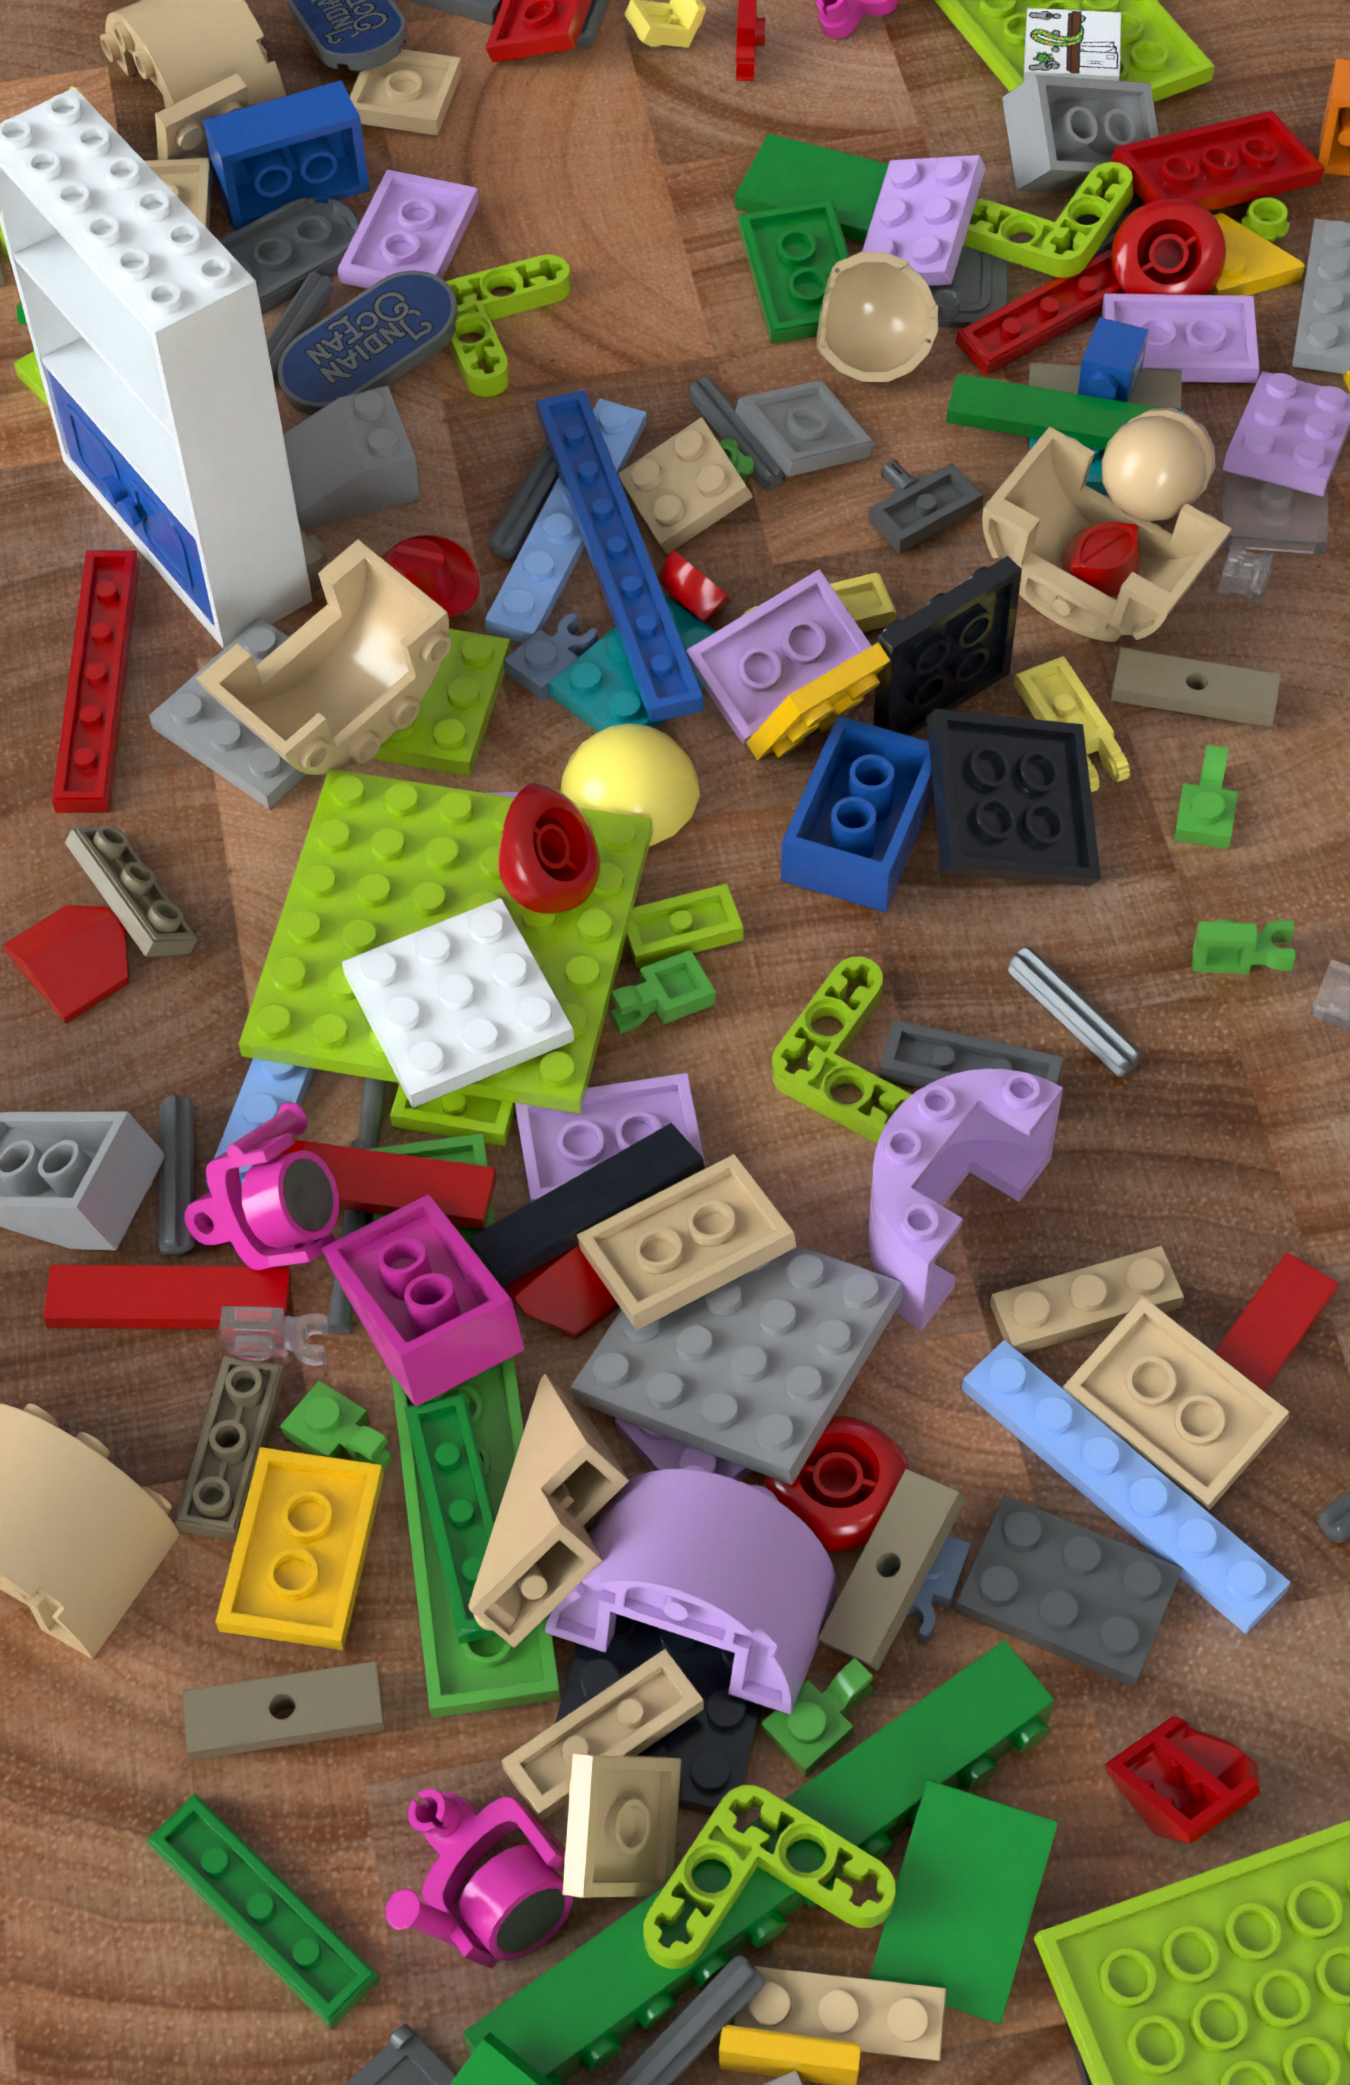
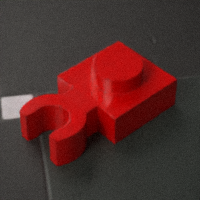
M738 0L736 81H754L756 46H765L766 17H757V0Z

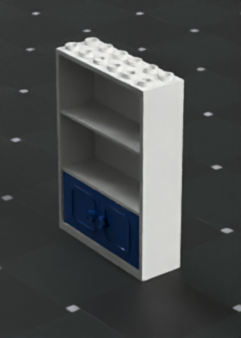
M75 87L13 118L1 122L0 224L63 461L224 649L259 617L269 624H273L313 601L256 280Z

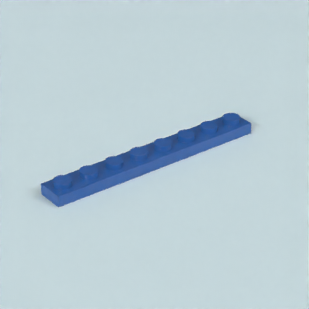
M582 390L536 400V414L650 722L654 723L703 711V695L586 391Z

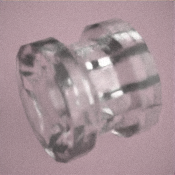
M1234 542L1225 562L1218 593L1227 596L1235 592L1246 595L1249 602L1260 604L1271 574L1275 553L1263 551L1260 554L1247 551L1244 545Z

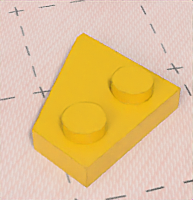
M1223 213L1213 215L1219 223L1225 238L1226 258L1221 277L1210 295L1249 296L1302 281L1305 268L1302 261Z

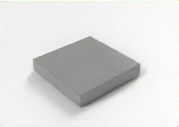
M822 380L738 399L735 413L787 477L870 458L875 443Z

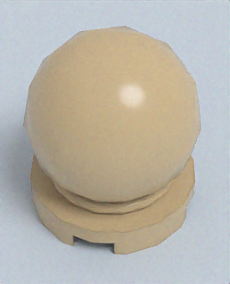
M1157 408L1150 409L1121 426L1108 441L1101 461L1102 481L1111 501L1127 515L1144 521L1168 520L1178 515L1185 503L1192 505L1207 488L1215 469L1214 444L1206 428L1201 423L1198 424L1189 415L1177 412V409Z

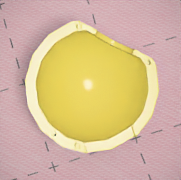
M636 724L610 726L584 741L571 755L561 782V792L573 800L579 808L652 819L653 834L649 847L674 836L692 818L700 798L698 775L691 759L682 747L668 734L650 726Z

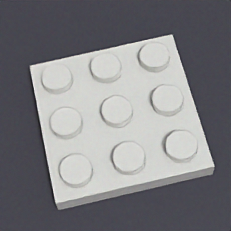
M501 898L342 961L344 975L412 1108L574 1041L573 1028Z

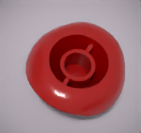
M1165 198L1151 201L1134 210L1118 228L1112 244L1113 270L1126 294L1209 295L1218 283L1224 268L1226 258L1225 238L1215 217L1200 204L1180 198Z
M418 535L401 541L381 556L385 562L446 610L449 619L469 610L477 600L480 591V581L476 566L468 552L453 540L436 535Z
M533 783L527 785L512 801L506 815L498 856L499 874L504 887L510 896L521 906L541 914L561 913L581 905L592 894L600 873L598 846L586 816L567 795L557 789Z
M833 1416L794 1483L790 1485L765 1475L766 1486L776 1496L778 1502L791 1510L812 1530L825 1550L847 1551L868 1543L905 1470H910V1466L900 1446L879 1428L857 1418Z

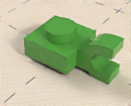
M1206 745L1199 785L1183 783L1174 841L1229 849L1238 791L1222 789L1229 748Z
M1228 919L1213 922L1199 921L1192 950V972L1249 974L1251 965H1266L1275 970L1292 971L1295 962V949L1279 948L1274 943H1291L1294 921H1273L1267 924L1261 933H1257L1256 923H1237Z
M688 950L640 968V984L621 987L611 991V999L616 1008L610 1011V1019L619 1034L638 1027L653 1012H657L662 1023L666 1024L714 1006L716 991L692 950Z
M319 1380L280 1426L284 1438L311 1455L340 1459L344 1454L354 1461L382 1465L383 1471L393 1460L392 1454L383 1449L388 1443L387 1438L367 1426L370 1422L367 1411Z
M854 1658L835 1676L828 1689L823 1693L808 1680L801 1687L791 1715L775 1710L761 1722L763 1733L807 1778L854 1734V1727L845 1716L874 1692L873 1687L869 1684L873 1681V1675Z

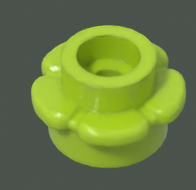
M1269 197L1253 201L1246 212V216L1241 221V225L1269 242L1275 241L1277 237H1284L1290 228V223L1286 221L1288 213L1286 206L1281 201Z

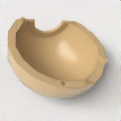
M860 252L837 262L833 266L823 297L816 342L819 354L837 372L861 382H889L912 372L929 354L938 332V304L936 305L927 282L909 265L910 262L887 252Z

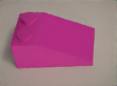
M429 1194L322 1247L326 1261L386 1366L415 1407L525 1350L512 1299Z

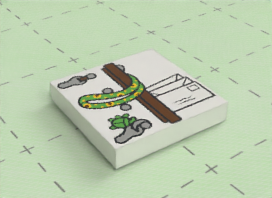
M1027 8L1023 83L1035 75L1119 81L1121 12Z

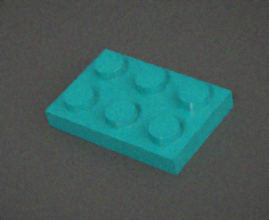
M664 596L685 651L716 632ZM615 627L548 683L549 696L597 732L610 726L623 724L650 726L656 729L665 721L650 722ZM694 673V675H695V677H696V680H697V682H698L699 688L701 689V688L704 687V686L702 685V683L700 682V680L698 679V677H697L696 674Z

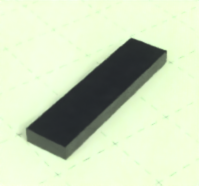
M670 1123L469 1237L471 1248L501 1287L504 1288L579 1244L577 1234L704 1170L703 1157L680 1131Z

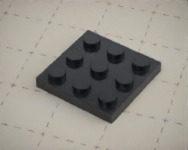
M1009 556L1004 557L990 567H982L976 570L964 583L947 593L935 595L925 607L903 620L893 621L878 635V642L889 657L890 662L876 675L880 684L875 687L873 726L911 736L927 726L926 717L936 708L953 710L1010 674L1022 568Z
M937 708L926 717L942 874L1091 886L1101 879L1083 724Z
M617 1614L615 1632L606 1653L577 1643L555 1723L666 1649L704 1700V1709L637 1756L680 1758L681 1771L678 1807L712 1815L723 1797L730 1790L744 1785L763 1705L728 1694L735 1653Z

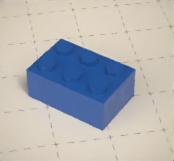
M341 80L203 120L216 192L234 231L297 199L315 197L316 203H328L327 198L341 200L370 191L360 116Z
M837 716L782 840L781 881L887 912L934 799L929 742Z

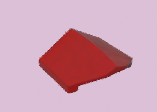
M65 905L3 944L5 952L65 1024L129 984L126 929L118 917L106 906Z
M579 1244L504 1287L505 1292L526 1316L562 1330L565 1336L575 1340L620 1307L580 1250Z
M1172 1716L1105 1763L1107 1774L1156 1836L1189 1844L1260 1794L1257 1764L1253 1759L1244 1754L1231 1742L1190 1728L1188 1722L1176 1716Z

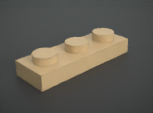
M1158 1246L994 1293L991 1296L990 1306L1004 1340L1023 1354L1116 1327L1142 1297L1165 1313L1181 1308L1184 1295L1162 1246Z
M664 1649L502 1759L503 1770L541 1822L569 1802L573 1754L637 1756L704 1709V1700L667 1650Z
M755 1966L765 1979V1985L734 2020V2026L858 2043V2046H861L860 2052L941 2061L947 1990L946 1988Z

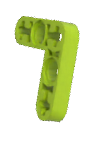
M1107 162L1096 166L1089 173L1056 222L990 200L976 199L963 244L1055 277H1073L1085 269L1131 202L1133 197L1132 172L1127 166L1116 162ZM1102 189L1107 190L1105 199L1102 197ZM1087 214L1096 215L1100 218L1098 222L1091 225H1083L1075 221L1078 217ZM1016 233H1029L1034 237L1030 241L1020 244L1009 240ZM1071 240H1073V251L1068 250L1071 246Z
M551 254L540 255L446 281L459 305L457 321L455 323L456 330L447 345L463 381L471 393L477 396L491 397L502 393L508 387L510 380L507 356L492 326L491 320L557 303L566 298L571 290L569 264L565 259ZM505 286L514 289L512 294L503 297L494 296L490 293L497 287ZM478 295H481L480 301L477 300ZM474 332L483 336L480 341L475 343H464L459 340L466 333ZM485 359V365L489 371L488 374L479 369L478 362Z
M862 956L849 957L835 966L775 1048L772 1055V1081L783 1094L878 1144L880 1135L887 1123V1117L890 1119L900 1105L912 1094L841 1057L879 1005L883 990V973L874 961ZM860 979L866 981L867 988L859 986L851 995L848 1006L844 1002L847 997L848 983L855 985ZM830 1016L838 1019L844 1027L838 1034L824 1036L818 1034L813 1029L812 1024L818 1018ZM807 1046L811 1050L808 1055L807 1070L799 1069L795 1074L789 1073L788 1065H798L805 1056ZM852 1084L862 1091L863 1097L856 1103L842 1104L832 1097L831 1091L838 1085ZM874 1099L879 1100L878 1108L872 1107Z
M741 1785L730 1790L723 1797L649 1909L644 1920V1945L649 1956L658 1965L665 1968L682 1969L693 1964L710 1942L757 1867L763 1869L841 1920L858 1928H872L883 1923L891 1914L896 1895L895 1880L891 1871L881 1861L769 1791L755 1785ZM753 1806L761 1810L760 1823L776 1835L781 1822L789 1825L780 1834L773 1854L766 1851L770 1845V1835L754 1826H750L745 1833L736 1830L737 1816L733 1813L735 1810L746 1814ZM801 1839H810L817 1842L826 1854L824 1864L818 1870L811 1873H802L795 1870L789 1864L786 1857L789 1847L794 1842ZM841 1858L847 1862L843 1866L842 1876L855 1885L862 1886L868 1878L874 1880L877 1883L876 1896L881 1901L876 1903L875 1901L867 1900L861 1907L852 1903L853 1889L838 1878L835 1879L833 1890L830 1891L823 1887L832 1878L837 1859ZM707 1859H716L723 1862L729 1867L732 1874L729 1885L717 1893H707L700 1890L692 1879L695 1867ZM679 1892H682L695 1907L711 1913L708 1917H704L700 1910L695 1908L686 1925L687 1937L691 1941L687 1945L681 1941H675L670 1948L662 1946V1930L658 1926L662 1922L668 1926H674L685 1911V1900L676 1897Z

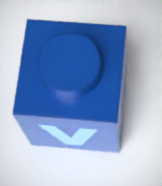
M1099 317L1082 358L1077 394L1129 402L1143 367L1149 329Z

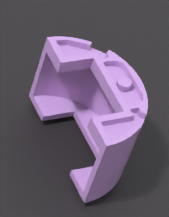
M977 1069L959 1072L940 1078L915 1092L900 1105L886 1123L875 1150L873 1163L868 1249L870 1250L874 1272L902 1282L904 1298L896 1312L919 1331L924 1329L955 1287L956 1277L936 1265L935 1260L962 1226L963 1218L943 1206L969 1172L1020 1202L1051 1161L1063 1087L1036 1075L1014 1070Z
M688 1466L684 1469L656 1470L628 1479L629 1482L601 1508L589 1533V1537L603 1562L593 1569L580 1584L578 1583L568 1596L551 1612L546 1624L545 1633L606 1653L615 1632L616 1615L619 1614L735 1653L728 1694L791 1715L819 1644L817 1638L836 1601L837 1584L834 1568L819 1539L797 1515L778 1502L776 1496L767 1488L758 1485H748L726 1476L711 1473L703 1467Z

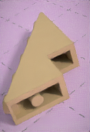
M546 1374L540 1379L468 1605L477 1623L483 1629L495 1631L513 1648L551 1613L578 1583L580 1584L593 1569L603 1562L584 1525L629 1482L587 1412Z

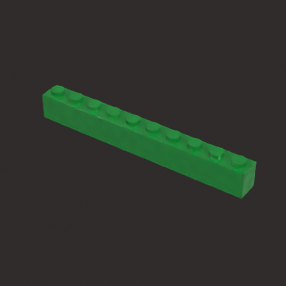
M1003 1640L783 1801L880 1861L893 1849L895 1843L892 1839L910 1825L914 1826L927 1779L959 1789L964 1786L968 1792L976 1790L997 1772L999 1765L996 1762L1015 1748L1020 1754H1023L1045 1738L1050 1731V1727L1047 1724L1050 1722L1055 1700L1009 1644ZM759 1817L740 1832L745 1833L750 1826H754L770 1835V1845L766 1851L773 1854L780 1834L789 1825L781 1822L776 1835L763 1827ZM801 1839L789 1847L786 1857L789 1864L795 1870L802 1873H811L818 1870L824 1864L826 1854L817 1842L810 1839ZM707 1859L700 1862L692 1874L694 1884L700 1890L707 1893H717L724 1890L732 1878L729 1867L716 1859ZM837 1859L833 1876L823 1887L830 1891L833 1890L835 1879H839L843 1875V1866L847 1863L845 1860ZM757 1867L698 1959L693 1964L682 1969H668L658 1965L649 1956L644 1945V1920L649 1909L664 1887H662L462 2032L467 2050L472 2055L482 2039L491 2032L551 2083L563 2085L565 2080L584 2066L589 2072H593L608 2063L622 2049V2044L619 2041L638 2026L642 2025L645 2030H650L666 2020L678 2007L676 1998L695 1984L700 1989H705L731 1961L730 1958L752 1943L756 1949H759L774 1940L787 1927L788 1922L785 1918L805 1903L810 1909L819 1905ZM679 1892L676 1897L685 1900V1911L674 1926H668L663 1922L658 1926L662 1930V1946L670 1948L675 1941H681L686 1945L691 1941L687 1937L686 1925L697 1907L682 1892ZM697 1908L704 1917H708L711 1913Z

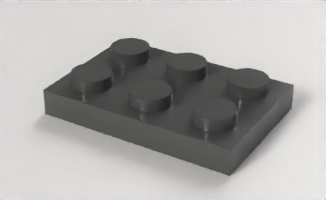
M1004 1495L958 1598L955 1612L1135 1688L1180 1578L1182 1568Z

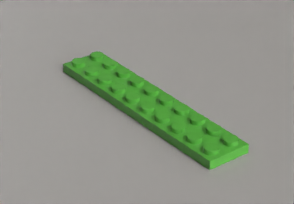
M483 1133L366 1149L488 1167ZM492 1201L485 1228L495 1223ZM373 1214L374 1221L386 1216ZM453 1225L470 1247L468 1238L483 1230ZM514 1356L428 1400L432 1401L465 1393L495 1517H497L524 1433ZM392 1375L427 1691L432 1719L559 1700L560 1691L552 1635L545 1633L549 1614L515 1648L499 1635L459 1644L404 1407L414 1404Z

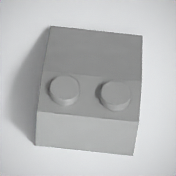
M1035 75L1002 97L1016 190L1062 192L1076 190L1096 166L1111 162L1116 146L1159 137L1150 83Z
M388 386L340 397L283 434L299 527L302 530L421 500L416 457Z
M0 1112V1227L69 1249L116 1250L125 1236L146 1192L152 1185L153 1179L164 1160V1152L129 1112Z

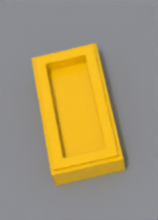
M726 2025V2027H722L719 2069L778 2078L796 2070L801 2081L828 2085H857L861 2046L854 2042Z

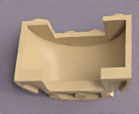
M141 0L109 13L107 16L106 33L100 35L101 46L110 62L117 61L128 77L137 74V67L140 75L145 80L150 78L163 94L165 109L236 73L248 86V107L286 96L275 61L268 62L267 51L261 45L260 40L264 38V35L244 0Z
M1049 427L983 508L984 537L992 558H999L1001 556L1003 559L1009 556L1020 566L1022 574L1019 594L1036 610L1064 628L1092 639L1116 642L1121 635H1133L1136 640L1145 638L1162 625L1226 541L1232 528L1221 523L1214 516L1203 513L1187 503L1180 510L1173 534L1164 530L1153 521H1144L1127 515L1111 501L1110 497L1102 495L1086 486L1095 452L1082 445L1078 440ZM1105 522L1136 523L1139 526V574L1134 572L1130 574L1121 586L1119 595L1109 597L1062 569V552L1072 537L1080 530Z
M358 539L318 573L328 604L256 666L252 655L236 643L196 678L200 686L292 767L305 774H327L329 769L341 770L356 762L358 764H365L370 761L378 752L380 745L395 733L397 729L408 727L416 719L420 711L419 703L432 684L442 660L451 648V639L448 637V612Z
M0 1403V1590L28 1605L42 1631L94 1659L180 1536L176 1526L168 1516L172 1506L159 1493L147 1487H140L128 1475L107 1460L110 1451L93 1436L79 1432L76 1437H73L58 1428V1422L48 1412L34 1404L28 1403L21 1410Z

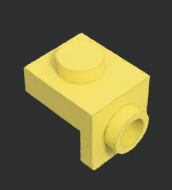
M631 0L624 15L636 31L637 37L643 43L652 47L667 45L689 48L697 29L702 24L706 7L701 0H671L670 3Z

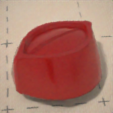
M1105 522L1080 530L1072 537L1062 552V569L1109 597L1119 595L1121 586L1132 572L1139 574V526L1136 523Z
M673 549L656 575L660 585L702 622H706L732 602L730 597L721 588Z

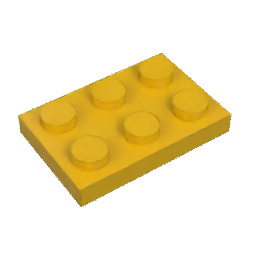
M880 643L874 644L789 694L747 740L746 744L758 761L773 751L778 758H781L806 741L804 737L819 728L821 733L833 727L837 716L846 718L849 715L847 712L864 700L863 696L880 684L876 675L890 662Z
M260 1447L216 1618L219 1632L344 1651L383 1483L384 1472L382 1465Z

